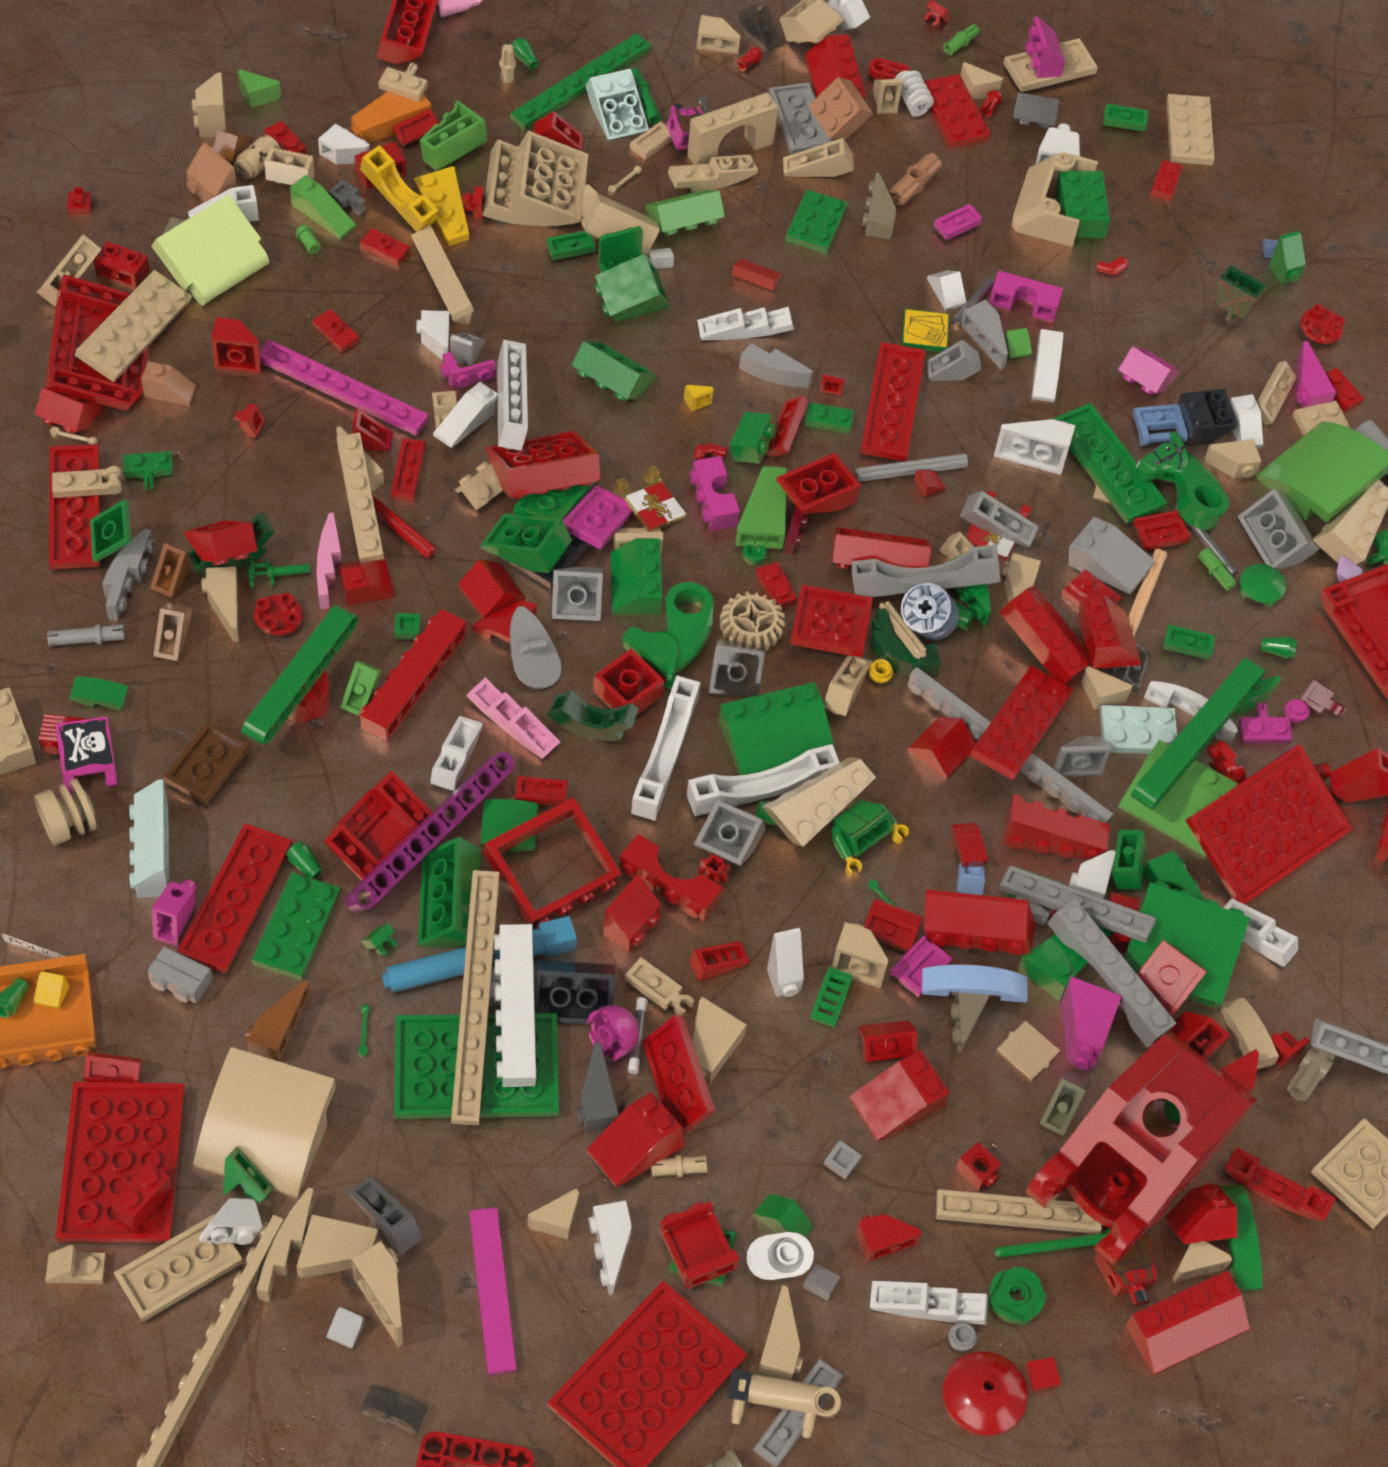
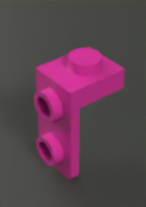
M452 352L442 354L441 374L443 378L447 377L452 389L466 387L469 384L480 381H487L496 376V363L494 360L459 369Z

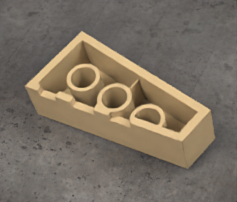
M1378 480L1322 528V532L1313 538V541L1337 563L1340 556L1346 557L1354 564L1365 561L1388 507V488Z
M849 757L822 772L821 775L814 779H809L798 788L786 792L780 798L761 807L793 844L803 847L876 777L861 759Z

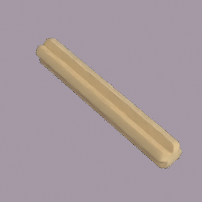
M889 601L881 603L879 607L881 609L886 608L892 629L916 659L924 658L927 655L925 652L926 647L912 629L905 624L895 607Z

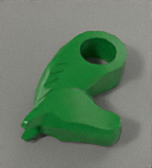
M694 582L679 583L670 588L666 595L664 616L667 631L645 632L639 628L630 627L622 636L623 648L626 651L632 649L654 671L664 675L666 689L670 690L677 673L700 654L712 631V595L704 586ZM683 603H690L698 606L700 611L695 614H686L679 611L676 607Z

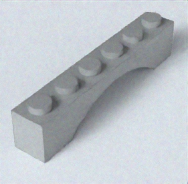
M997 544L972 547L952 561L925 568L899 567L878 559L852 561V578L855 594L868 597L907 593L912 587L920 583H933L945 589L1001 582Z
M1076 899L1052 916L1047 924L1062 943L1072 948L1089 962L1106 981L1113 993L1121 995L1120 1004L1126 1014L1129 1025L1146 1047H1149L1176 1024Z

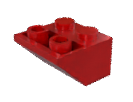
M1184 1011L1174 1020L1176 1024L1167 1032L1174 1033L1209 1062L1224 1048L1230 1037V1034L1211 1017Z

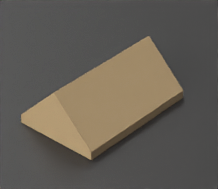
M596 193L585 232L600 238L607 233L641 226L643 230L641 253L647 256L660 231L657 221Z

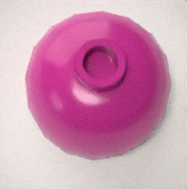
M608 1005L589 1015L587 1024L591 1023L592 1031L588 1032L593 1046L595 1043L600 1042L604 1058L610 1056L611 1060L615 1061L634 1049L639 1038L637 1019L622 1006Z

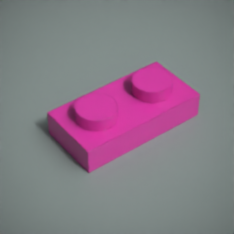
M968 204L936 219L934 227L945 240H948L982 224L983 218L971 204Z

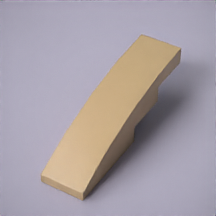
M313 1188L306 1189L290 1210L275 1236L264 1262L257 1286L258 1300L270 1301L275 1275L287 1276L292 1250H302L315 1201Z

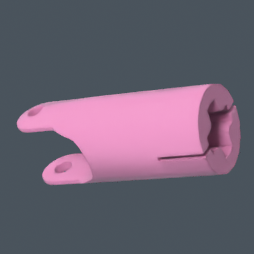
M437 0L435 11L440 18L464 12L472 6L479 5L482 0Z

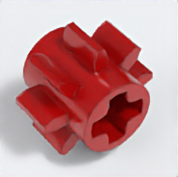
M711 854L706 860L701 859L698 876L703 874L717 884L721 881L727 882V873L730 871V865H724L723 858Z

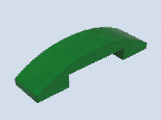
M1243 1184L1219 1185L1237 1206V1238L1228 1239L1232 1259L1229 1265L1232 1279L1239 1291L1262 1290L1259 1241L1247 1192Z

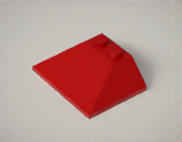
M391 770L347 811L331 828L323 842L362 880L432 811ZM428 826V832L434 836L435 831L433 827ZM411 842L412 851L417 853L416 844ZM394 859V867L400 870V863ZM376 876V884L382 888V879Z

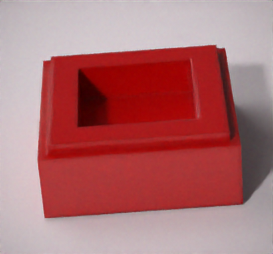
M1054 1357L1026 1362L1025 1367L1032 1392L1061 1386Z

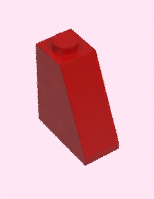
M1376 748L1331 771V792L1347 803L1388 795V754Z

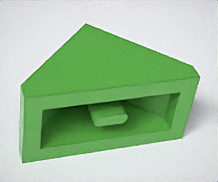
M239 69V88L250 108L280 100V81Z

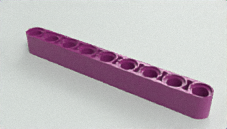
M499 752L486 759L347 894L346 905L348 908L357 913L373 907L513 770L515 763L512 755L507 752ZM496 760L501 763L502 770L496 766ZM480 776L485 780V787L479 781ZM463 793L467 794L469 799L468 803L464 801L462 797ZM446 809L452 814L451 820L445 814ZM428 826L433 827L435 831L434 836L428 832ZM411 842L416 844L417 853L412 851ZM394 859L400 863V870L394 867ZM376 876L382 879V888L376 884ZM358 893L364 896V905L358 901Z

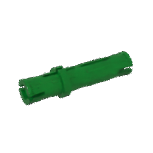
M633 68L631 71L643 110L649 123H652V125L657 124L662 120V116L650 93V86L644 80L641 70Z

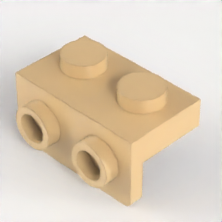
M487 460L476 467L478 472L475 475L471 476L469 473L459 480L460 486L455 489L457 494L461 491L464 493L475 510L481 508L503 491L491 463L489 464Z

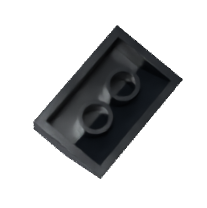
M536 960L534 1013H557V1022L587 1024L588 1017L592 1012L614 1003L615 964Z

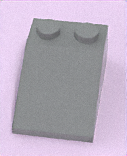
M1097 517L1092 518L1069 546V566L1081 572L1086 569L1097 579L1129 594L1132 593L1155 564V560L1116 526Z

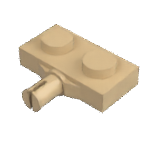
M410 63L406 72L387 67L378 82L379 89L418 102L424 94L428 83L427 80L414 76L418 70V66L415 63L414 65Z

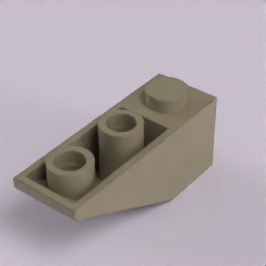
M876 172L875 180H870L868 193L872 194V197L867 196L865 209L869 210V213L864 212L862 226H866V236L891 240L896 207L880 173Z
M950 992V995H954L955 1002L951 1005V1018L956 1019V1027H953L952 1039L953 1043H957L958 1053L963 1052L986 1007L990 995Z

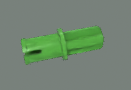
M972 24L964 31H958L951 40L944 43V51L948 55H952L958 49L966 47L969 41L980 33V29L976 24Z
M1206 548L1200 552L1198 558L1208 568L1209 575L1215 576L1227 591L1231 590L1236 585V581L1225 569L1226 564L1216 557L1211 548Z

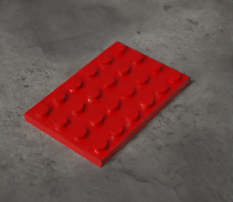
M1301 744L1295 745L1185 819L1231 897L1244 905L1352 830Z
M73 1082L55 1235L56 1242L165 1243L171 1239L185 1095L184 1083ZM149 1161L170 1176L173 1189L135 1232L114 1217L110 1203L142 1166Z
M662 1281L547 1402V1406L612 1466L648 1467L730 1378L732 1369L740 1367L747 1359L748 1354Z

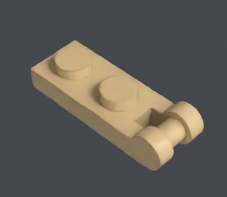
M110 466L103 470L52 473L53 497L62 498L120 493L122 491V483L119 481L121 469L117 466Z

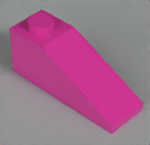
M1304 341L1297 361V400L1302 404L1303 408L1332 402L1336 391L1308 341Z

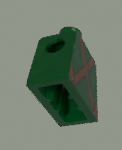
M1230 265L1219 278L1216 303L1226 310L1225 314L1228 318H1245L1266 289L1267 284Z

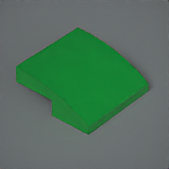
M485 799L480 838L481 847L484 848L486 842L538 816V803L512 799ZM536 835L510 848L509 851H535Z

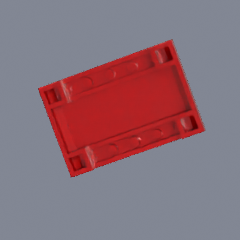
M1388 564L1326 587L1322 589L1320 596L1324 610L1388 700Z

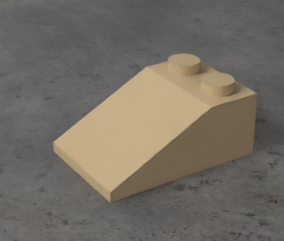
M380 1241L352 1258L353 1276L362 1293L399 1348L403 1345L397 1279L399 1269L396 1265L398 1259L391 1247L386 1249Z

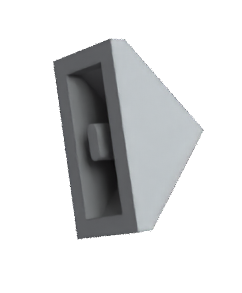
M465 332L451 334L450 352H452L456 362L471 366L482 350L486 339Z

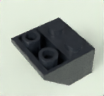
M1225 389L1181 393L1177 404H1179L1188 434L1187 446L1210 444L1237 427L1238 424Z

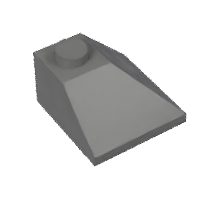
M572 567L554 570L552 619L600 621L603 568Z
M1083 736L1076 738L1061 747L1054 770L1064 777L1102 775L1112 750L1111 745L1103 737Z

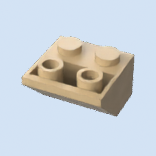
M802 0L779 18L787 42L819 43L824 39V36L835 31L837 26L843 22V18L823 0Z

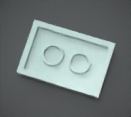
M1101 706L1102 737L1111 745V753L1150 754L1159 739L1170 745L1177 737L1175 708Z

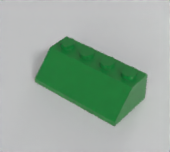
M461 837L431 849L422 858L419 947L461 948L467 944L473 870L480 871L481 848Z

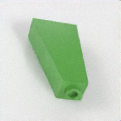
M762 467L738 524L735 546L744 547L748 544L757 548V545H763L766 548L783 549L786 493L777 483L776 477L785 474L786 468Z

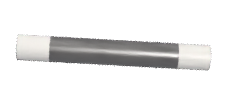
M642 997L637 998L635 1018L638 1022L639 1038L634 1049L630 1052L628 1073L638 1074L647 1008V999Z

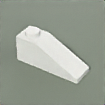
M479 382L465 393L435 430L433 436L449 447H454L494 414L498 393Z
M800 928L774 933L767 972L776 997L783 995L785 997L794 996L802 989L804 976Z

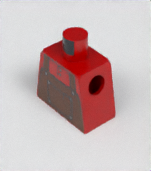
M1149 1236L1141 1237L1115 1266H1112L1096 1253L1094 1259L1115 1296L1130 1294L1134 1307H1140L1150 1302L1146 1289L1153 1287L1157 1280V1274Z

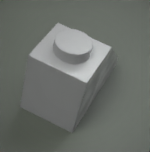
M963 340L926 361L928 377L931 381L964 380L982 370L979 352Z

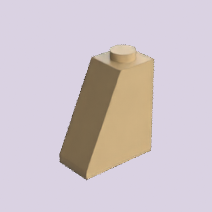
M702 997L699 1001L692 1043L704 1079L710 1084L745 1037L747 1025Z
M312 1215L297 1263L298 1277L307 1278L353 1269L352 1258L380 1241L382 1242L378 1236V1229Z

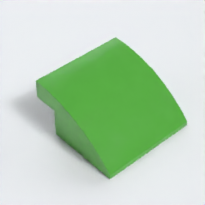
M1321 421L1256 475V478L1268 489L1273 490L1275 488L1288 495L1298 514L1305 522L1317 514L1327 523L1388 473V451L1353 429L1337 423Z

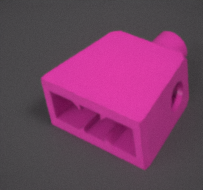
M184 879L181 884L169 882L152 907L154 939L175 946L179 945L195 913V890L197 885L193 881Z

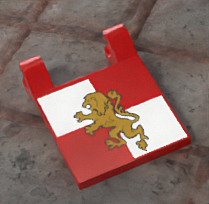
M987 491L986 494L995 499L996 492ZM1023 504L1019 514L1028 519L1031 507ZM971 524L965 536L974 547L997 544L998 557L1006 561L1015 545V542L980 529Z

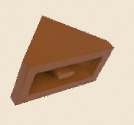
M167 542L164 543L150 588L169 597H174L191 572L188 551Z

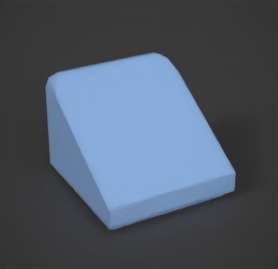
M959 864L957 891L959 893L982 895L985 883V867H961V864Z

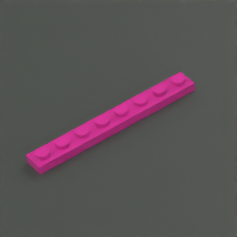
M269 339L260 349L262 364L415 436L418 435L429 420L427 413Z

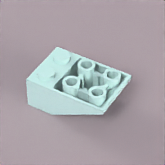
M631 69L589 79L586 84L589 100L608 141L649 130Z

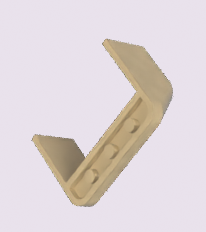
M1061 152L1031 166L1028 169L1011 222L1012 228L1019 233L1073 247L1080 220L1060 215L1059 203L1054 199L1047 198L1046 194L1051 178L1058 179L1059 171H1096L1098 161Z

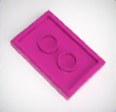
M595 485L563 519V522L569 534L601 550L634 514V511L625 499Z

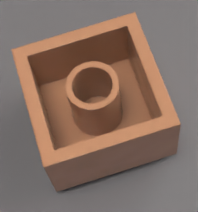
M841 77L836 78L808 106L828 137L832 140L841 138L846 140L873 114L852 81Z

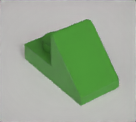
M360 660L355 662L340 708L359 716L362 707L365 704L368 705L373 699L381 670Z

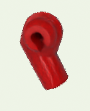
M1118 257L1110 263L1099 261L1096 271L1116 276L1127 269L1128 260L1125 257Z
M714 443L699 444L694 448L695 453L693 457L701 460L706 458V454H710L716 457L721 456V458L725 459L728 448Z

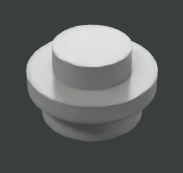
M957 1323L951 1327L948 1340L954 1349L968 1351L975 1345L977 1335L969 1324Z

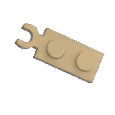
M642 957L624 975V980L665 1010L671 1005L674 1007L677 1015H683L684 1017L686 1010L680 1005L687 1004L691 1008L694 1006V999L691 996L680 994L682 986Z

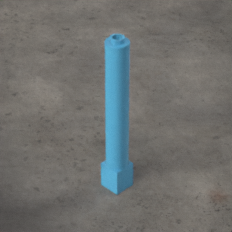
M570 916L539 923V928L532 930L533 957L545 954V957L548 958L576 951L577 937ZM493 945L492 966L495 967V959H500V950H494ZM466 947L385 967L386 973H382L385 989L390 988L391 992L394 993L464 975Z

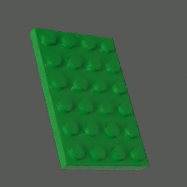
M534 1013L535 1086L502 1087V1078H497V1061H502V1052H496V1036L501 1035V1026H496V1014H488L479 1118L559 1117L557 1013ZM460 1014L396 1015L394 1119L452 1117Z

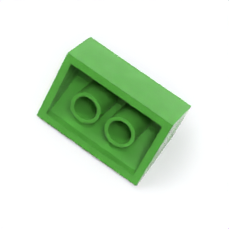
M703 190L645 205L649 217L657 221L660 228L659 232H664V235L677 233V229L685 227V230L698 228L697 224L705 222L706 225L718 223V218L725 217L719 190Z

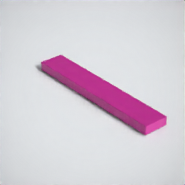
M497 1208L471 1210L469 1215L487 1374L496 1375L516 1372Z

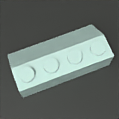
M163 779L153 782L134 794V805H130L129 808L130 820H134V827H130V842L134 843V850H130V865H134V873H130V888H135L137 898L159 897L169 883L168 802Z

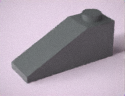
M600 1042L594 1044L580 1097V1107L576 1108L579 1124L584 1123L585 1132L605 1129L619 1116Z
M370 1176L348 1192L386 1242L400 1255L423 1239L414 1216L373 1177Z

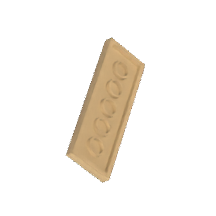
M154 270L76 350L75 356L112 382H115L190 303L192 295Z

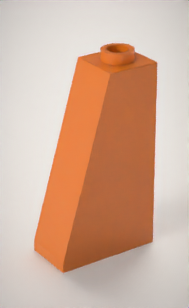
M387 91L351 117L352 127H350V132L371 144L394 135L395 133L392 130L394 125L431 109V103L424 94L418 102Z

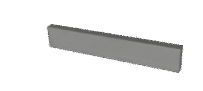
M1011 865L1000 884V890L1057 911L1076 899L1096 925L1145 943L1156 923L1155 917Z

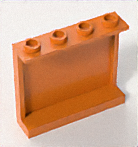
M85 954L0 966V992L13 983L16 978L24 980L29 986L16 1013L12 1016L10 1015L9 1018L0 1017V1070L10 1065L20 1064L27 1066L36 1061H58L63 1057H84L88 1052H97L89 968ZM41 971L62 975L70 985L59 1009L34 1003Z

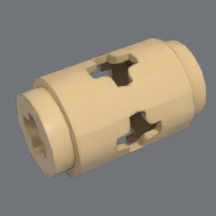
M268 135L259 137L236 157L234 167L238 174L247 180L255 178L265 169L264 162L269 149L273 147L280 150L278 143Z

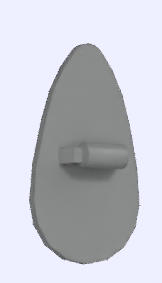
M518 607L514 611L510 625V647L514 671L526 686L534 689L548 688L560 677L562 670L560 658L541 622L525 607Z

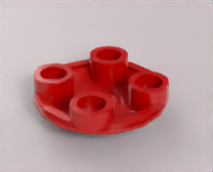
M1316 304L1302 315L1300 324L1304 334L1312 341L1320 344H1331L1337 342L1342 337L1345 320L1342 316L1325 309L1324 306Z
M292 594L271 595L257 600L254 610V621L265 633L275 636L287 635L294 632L301 625L303 611Z

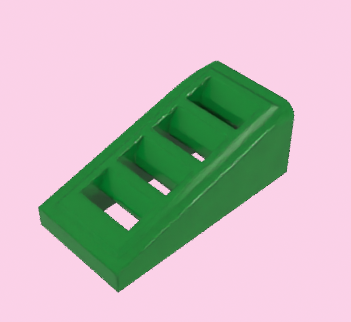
M828 967L810 1016L811 1020L835 1028L852 983V974ZM828 988L830 990L841 993V995H837L826 990ZM826 999L837 1003V1006L824 1002L822 1000ZM819 1008L828 1010L830 1012H833L834 1014L833 1016H831L826 1013L820 1012Z

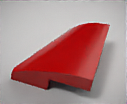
M526 600L515 601L473 623L471 630L489 639L494 635L510 643V625L514 611L521 606L536 616L537 604Z

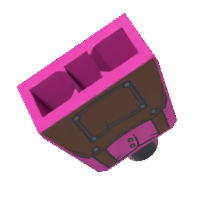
M677 103L670 109L671 114L667 123V129L677 150L688 149L690 121L692 118L701 116L704 113L698 107L683 108L680 103Z

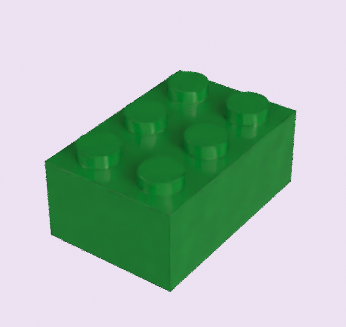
M1059 171L1055 187L1056 199L1060 205L1059 214L1080 220L1075 238H1105L1110 217L1103 171Z

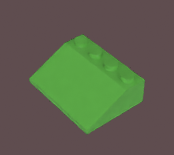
M1159 739L1134 778L1118 808L1202 856L1207 857L1185 819L1238 783L1195 760L1154 810L1149 809L1132 798L1131 793L1141 778L1169 747L1167 743Z

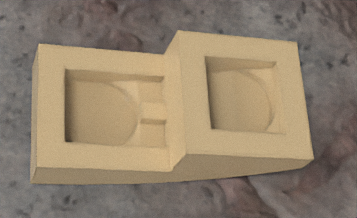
M455 391L432 393L436 429L457 405Z

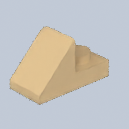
M69 1245L49 1253L45 1281L46 1283L104 1284L106 1254L76 1252L74 1245Z

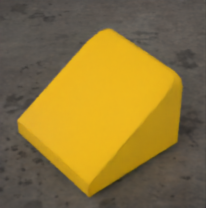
M686 385L684 400L691 411L698 410L712 404L714 389L708 386Z
M41 971L34 1003L59 1009L70 987L66 978L62 975Z

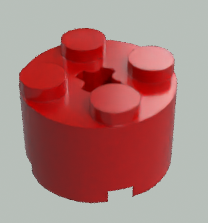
M323 671L289 716L290 719L305 723L310 722V719L316 717L319 719L327 713L331 699L328 675L325 671Z

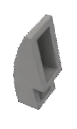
M750 343L740 356L739 369L755 377L792 387L809 388L811 385L813 370L776 348L771 353H768L755 344Z

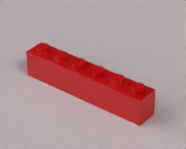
M440 609L436 616L433 615L429 619L427 628L423 633H419L416 636L412 648L403 653L396 669L390 670L382 687L379 686L375 690L371 702L362 707L359 714L361 729L385 742L389 740L465 638L466 621L443 609Z

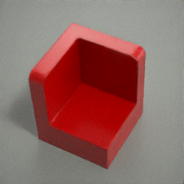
M1284 1031L1280 1035L1276 1032L1270 1037L1279 1055L1276 1063L1283 1068L1304 1051L1310 1040L1304 1037L1298 1042L1288 1031Z

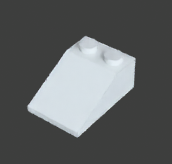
M1054 419L1002 424L994 457L1061 475L1075 425Z

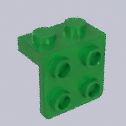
M641 226L607 233L599 238L598 268L601 273L642 255L643 230Z

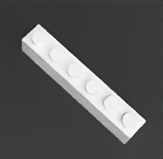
M503 340L497 361L498 446L506 449L522 450L528 429L526 344Z
M532 924L500 925L499 934H494V950H500V959H495V975H500V984H495V1001H501V1010H496V1026H501V1035L496 1036V1052H502V1061H497V1078H502V1087L535 1086Z

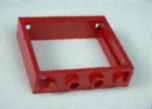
M574 797L486 842L482 851L494 872H499V880L526 924H532V928L536 926L539 928V923L551 921V918L558 914L561 917L567 915L574 909L573 906L580 902L583 905L589 903L596 898L595 894L603 890L605 893L611 891V888L618 885L621 877L620 870ZM572 817L606 874L535 912L502 858L501 853Z

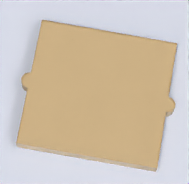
M1027 1021L1022 1023L1014 1032H1010L1008 1038L997 1048L1000 1054L1031 1081L1043 1069H1048L1049 1063L1061 1051Z

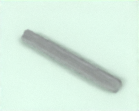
M957 454L859 467L855 469V477L859 482L912 475L917 470L941 471L964 468L968 465V458L966 454Z

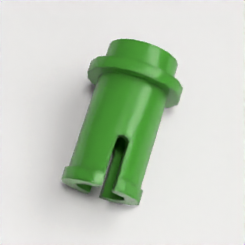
M307 225L300 226L296 230V238L302 241L309 254L319 252L321 245L314 237L313 229Z

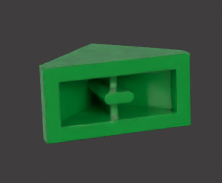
M770 1193L753 1213L756 1219L776 1234L794 1232L806 1237L814 1227L794 1199Z

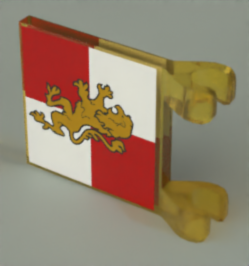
M655 466L646 468L648 473H645L643 476L649 485L634 491L630 490L625 478L616 480L617 485L613 487L614 492L625 500L648 532L687 517V513L661 480Z

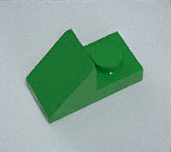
M236 1146L225 1158L223 1195H226L240 1183L245 1194L249 1198L255 1199L259 1204L267 1197L273 1187Z

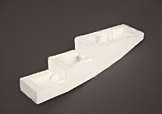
M765 307L743 313L741 308L697 320L701 340L748 339L794 330L789 307L767 313Z
M872 1281L871 1310L927 1320L986 1325L987 1294L959 1293L957 1288L929 1287L928 1283Z

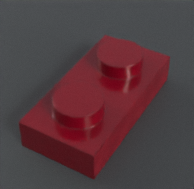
M797 507L793 514L783 552L793 555L795 546L800 547L803 533L800 532L801 527L806 528L809 517L808 514L801 513Z

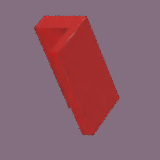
M909 1020L858 1026V1032L863 1040V1058L866 1062L908 1057L918 1051L917 1030Z

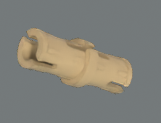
M676 1155V1158L663 1159L652 1166V1177L677 1175L678 1178L683 1177V1174L707 1173L706 1155L681 1158V1155Z

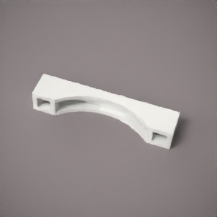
M676 676L655 745L632 799L631 814L656 821L699 698L701 682Z
M831 744L808 750L787 763L762 772L740 776L711 774L688 780L687 798L695 817L710 813L716 800L734 807L785 794L798 788L809 779H814L821 775L822 772L840 762Z

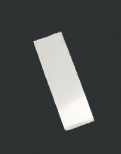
M1044 329L1040 331L1034 367L1032 399L1049 402L1055 401L1063 332Z
M462 716L458 717L442 745L439 758L432 768L431 784L453 791L456 789L473 753L483 723Z
M1232 898L1224 906L1228 910L1230 908L1242 910L1245 916L1250 917L1243 941L1268 959L1285 967L1298 951V937L1276 927L1275 919Z

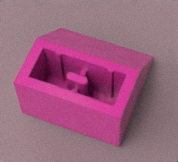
M1034 17L1033 24L1029 27V41L1025 44L1026 54L1030 56L1031 70H1034L1037 79L1061 77L1065 60L1056 33L1039 17Z

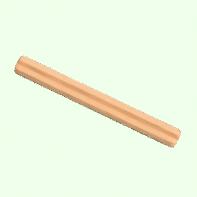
M1156 549L1152 558L1155 560V564L1145 575L1128 616L1133 637L1136 634L1167 556V552L1161 549Z

